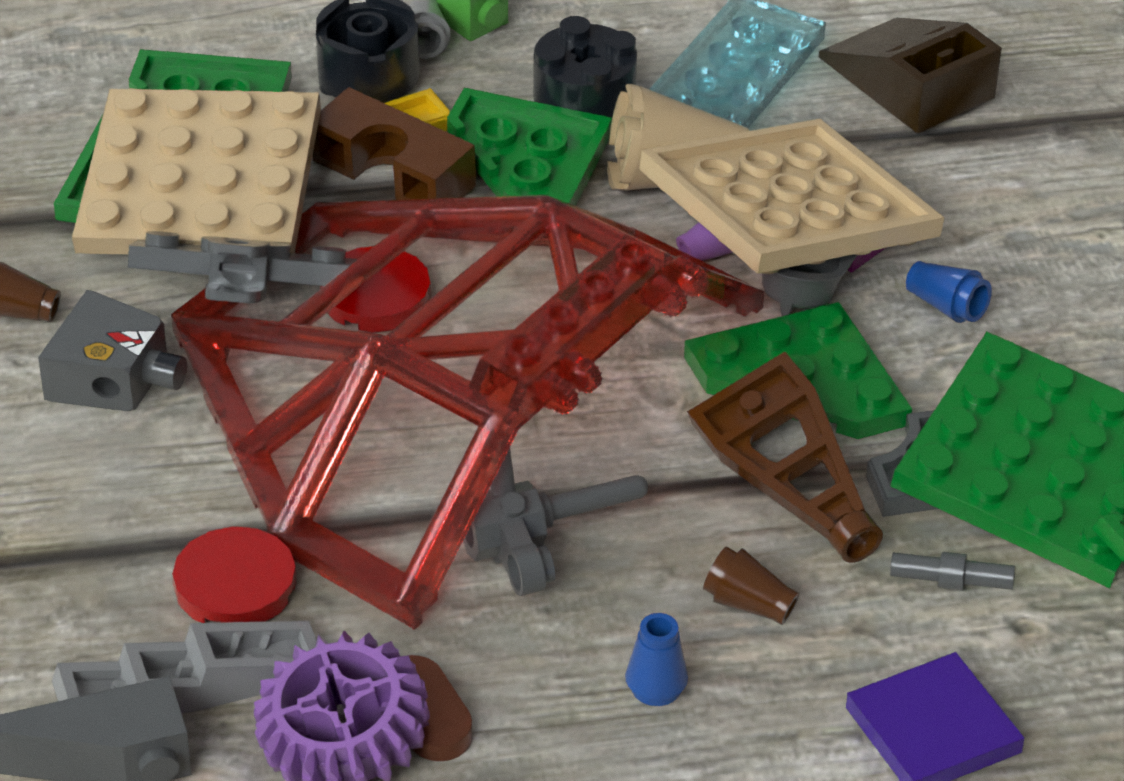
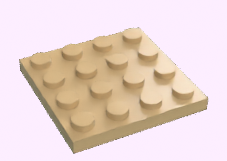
M109 89L72 235L75 253L128 254L129 245L137 240H145L146 232L148 231L177 233L180 235L179 243L201 245V237L204 236L281 242L290 244V253H295L321 112L319 92Z
M821 119L641 151L639 170L757 274H773L784 268L804 264H821L828 259L853 254L866 255L877 249L897 245L910 246L917 241L941 237L944 217Z

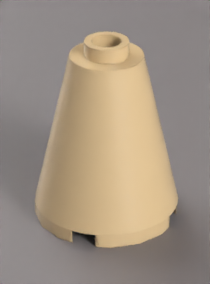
M627 84L625 85L627 92L621 91L618 96L609 133L608 145L615 146L617 162L607 161L609 185L612 190L619 191L659 188L639 170L642 150L747 132L749 129L642 86Z

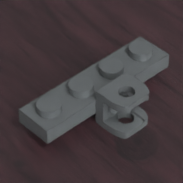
M163 231L146 232L145 240H137L129 245L128 268L209 275V283L206 284L205 298L209 300L258 303L266 298L267 281L352 288L358 282L360 259L346 258V250L336 247H313L312 255L290 253L291 245L287 243L217 236L201 237V245L179 243V234Z

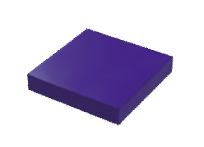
M957 652L847 693L846 709L900 781H952L1022 753L1023 735Z

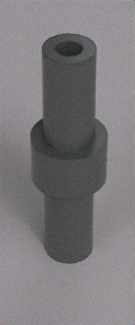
M893 552L890 576L938 582V588L963 591L965 585L1013 590L1016 566L967 560V554L942 552L941 557Z

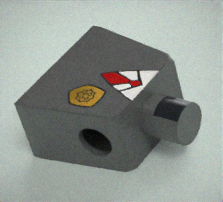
M91 290L85 291L38 357L44 400L120 411L136 409L152 384L179 390L184 383L188 367L186 357L167 352L164 323L159 317Z

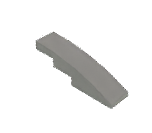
M309 621L190 623L185 642L124 643L119 661L57 663L52 683L58 701L170 676L181 713L194 712L260 695V680L275 678L273 674L274 661L291 663L294 661L292 656L294 645L309 651L315 648L317 640Z

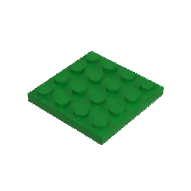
M986 331L895 469L890 486L1110 589L1124 562L1091 528L1101 516L1118 511L1120 515L1124 514V392Z

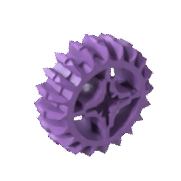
M344 630L338 642L328 644L318 634L315 648L305 651L294 645L292 655L294 661L291 663L274 661L273 674L275 678L260 680L261 699L254 702V717L257 728L255 735L259 747L264 749L268 765L273 767L274 772L281 771L286 781H368L375 777L384 781H390L392 775L391 766L410 767V759L412 758L410 749L423 747V739L425 737L423 728L429 725L428 720L430 717L426 702L428 697L424 681L417 674L415 664L410 661L408 655L400 656L399 650L394 647L392 641L378 647L377 640L370 633H367L357 643H353L352 637ZM339 704H342L344 708L345 723H341L337 710Z

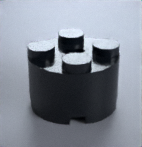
M335 0L320 11L316 18V50L319 89L322 93L336 98L350 87L382 103H386L404 96L415 87L420 76L418 22L416 23L414 19V11L409 5L401 0H366V2L350 4L349 0Z
M570 16L561 20L560 27L542 36L534 48V102L612 118L620 92H627L625 85H636L637 50L634 35L627 31H617L607 26L590 24L588 19L581 16Z

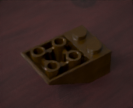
M896 17L820 50L818 57L918 134L995 98L1002 48L968 23Z

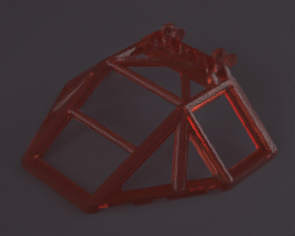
M547 195L316 202L302 213L295 253L303 254L329 233L342 238L349 232L361 231L389 235L280 322L227 316L225 314L238 305L239 302L209 300L205 298L206 288L171 314V321L175 338L180 348L183 347L202 386L204 400L215 423H219L223 431L227 449L255 509L259 508L266 523L267 533L277 536L291 550L293 559L296 562L415 630L423 623L422 614L438 600V590L518 430L544 407L549 410L553 409L556 413H561V415L564 413L567 415L579 405V393L575 389H578L579 392H584V394L587 392L591 394L602 384V372L599 371V366L595 365V361L652 310L658 313L663 312L665 316L676 317L687 307L688 301L686 298L688 295L692 298L701 295L726 308L734 304L736 305V313L746 317L751 311L758 313L763 309L765 291L631 226ZM421 237L498 243L386 336L376 333L312 326ZM531 245L548 246L550 248L559 291L515 329L422 337ZM573 248L583 249L598 258L579 273ZM231 348L333 361L334 363L256 425L227 365V359ZM482 356L479 359L471 381L432 361ZM384 376L478 426L405 573L313 521ZM324 414L286 490L271 454Z

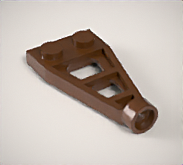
M786 352L781 353L687 411L693 427L724 465L827 538L845 562H859L870 556L879 547L883 539V532L864 509L817 391ZM792 418L800 422L807 439L806 445L778 462L768 460L751 446V443ZM822 462L833 478L835 485L809 500L790 482Z

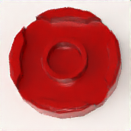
M379 245L359 247L346 252V258L360 259L358 282L352 288L320 286L323 309L335 322L345 326L346 320L350 323L358 324V330L371 333L392 331L413 323L421 315V308L426 304L428 306L431 298V282L428 268L416 256L406 251Z
M236 526L212 530L190 541L176 557L172 573L178 605L193 620L201 623H206L205 618L220 623L266 622L280 614L287 606L288 596L295 590L297 581L296 565L291 550L277 536L257 528Z

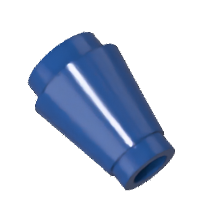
M917 261L912 265L906 277V289L909 292L915 294L957 323H962L966 320L970 322L978 321L986 312L992 296L990 282L983 279L982 274L977 270Z
M664 613L650 614L641 621L640 630L625 673L626 683L636 699L650 706H664L674 702L688 683V671L678 631V623L672 616Z

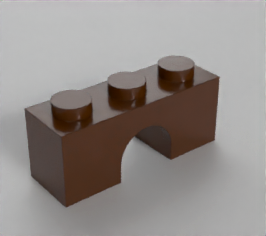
M350 87L320 112L312 155L313 161L352 180H355L365 170L373 166L393 165L395 200L421 213L439 220L476 186L475 145L462 138L447 133Z

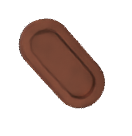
M408 655L410 661L415 664L419 678L424 681L428 695L426 702L430 713L429 725L423 728L425 735L423 747L412 750L420 757L431 761L455 759L462 755L472 742L471 714L436 662L427 657Z

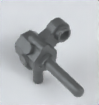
M503 430L491 431L484 435L490 482L483 487V492L459 497L456 506L458 527L467 554L474 561L492 557L496 564L502 563L508 573L515 593L518 596L543 591L545 590L546 583L555 580V566L549 549L543 545L547 536V528L553 526L554 520L640 499L647 494L648 483L644 477L633 475L547 497L544 492L538 493L537 489L529 481L515 483L509 434Z

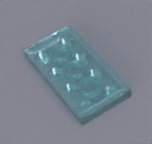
M729 0L649 90L749 128L824 40L826 22L760 0Z

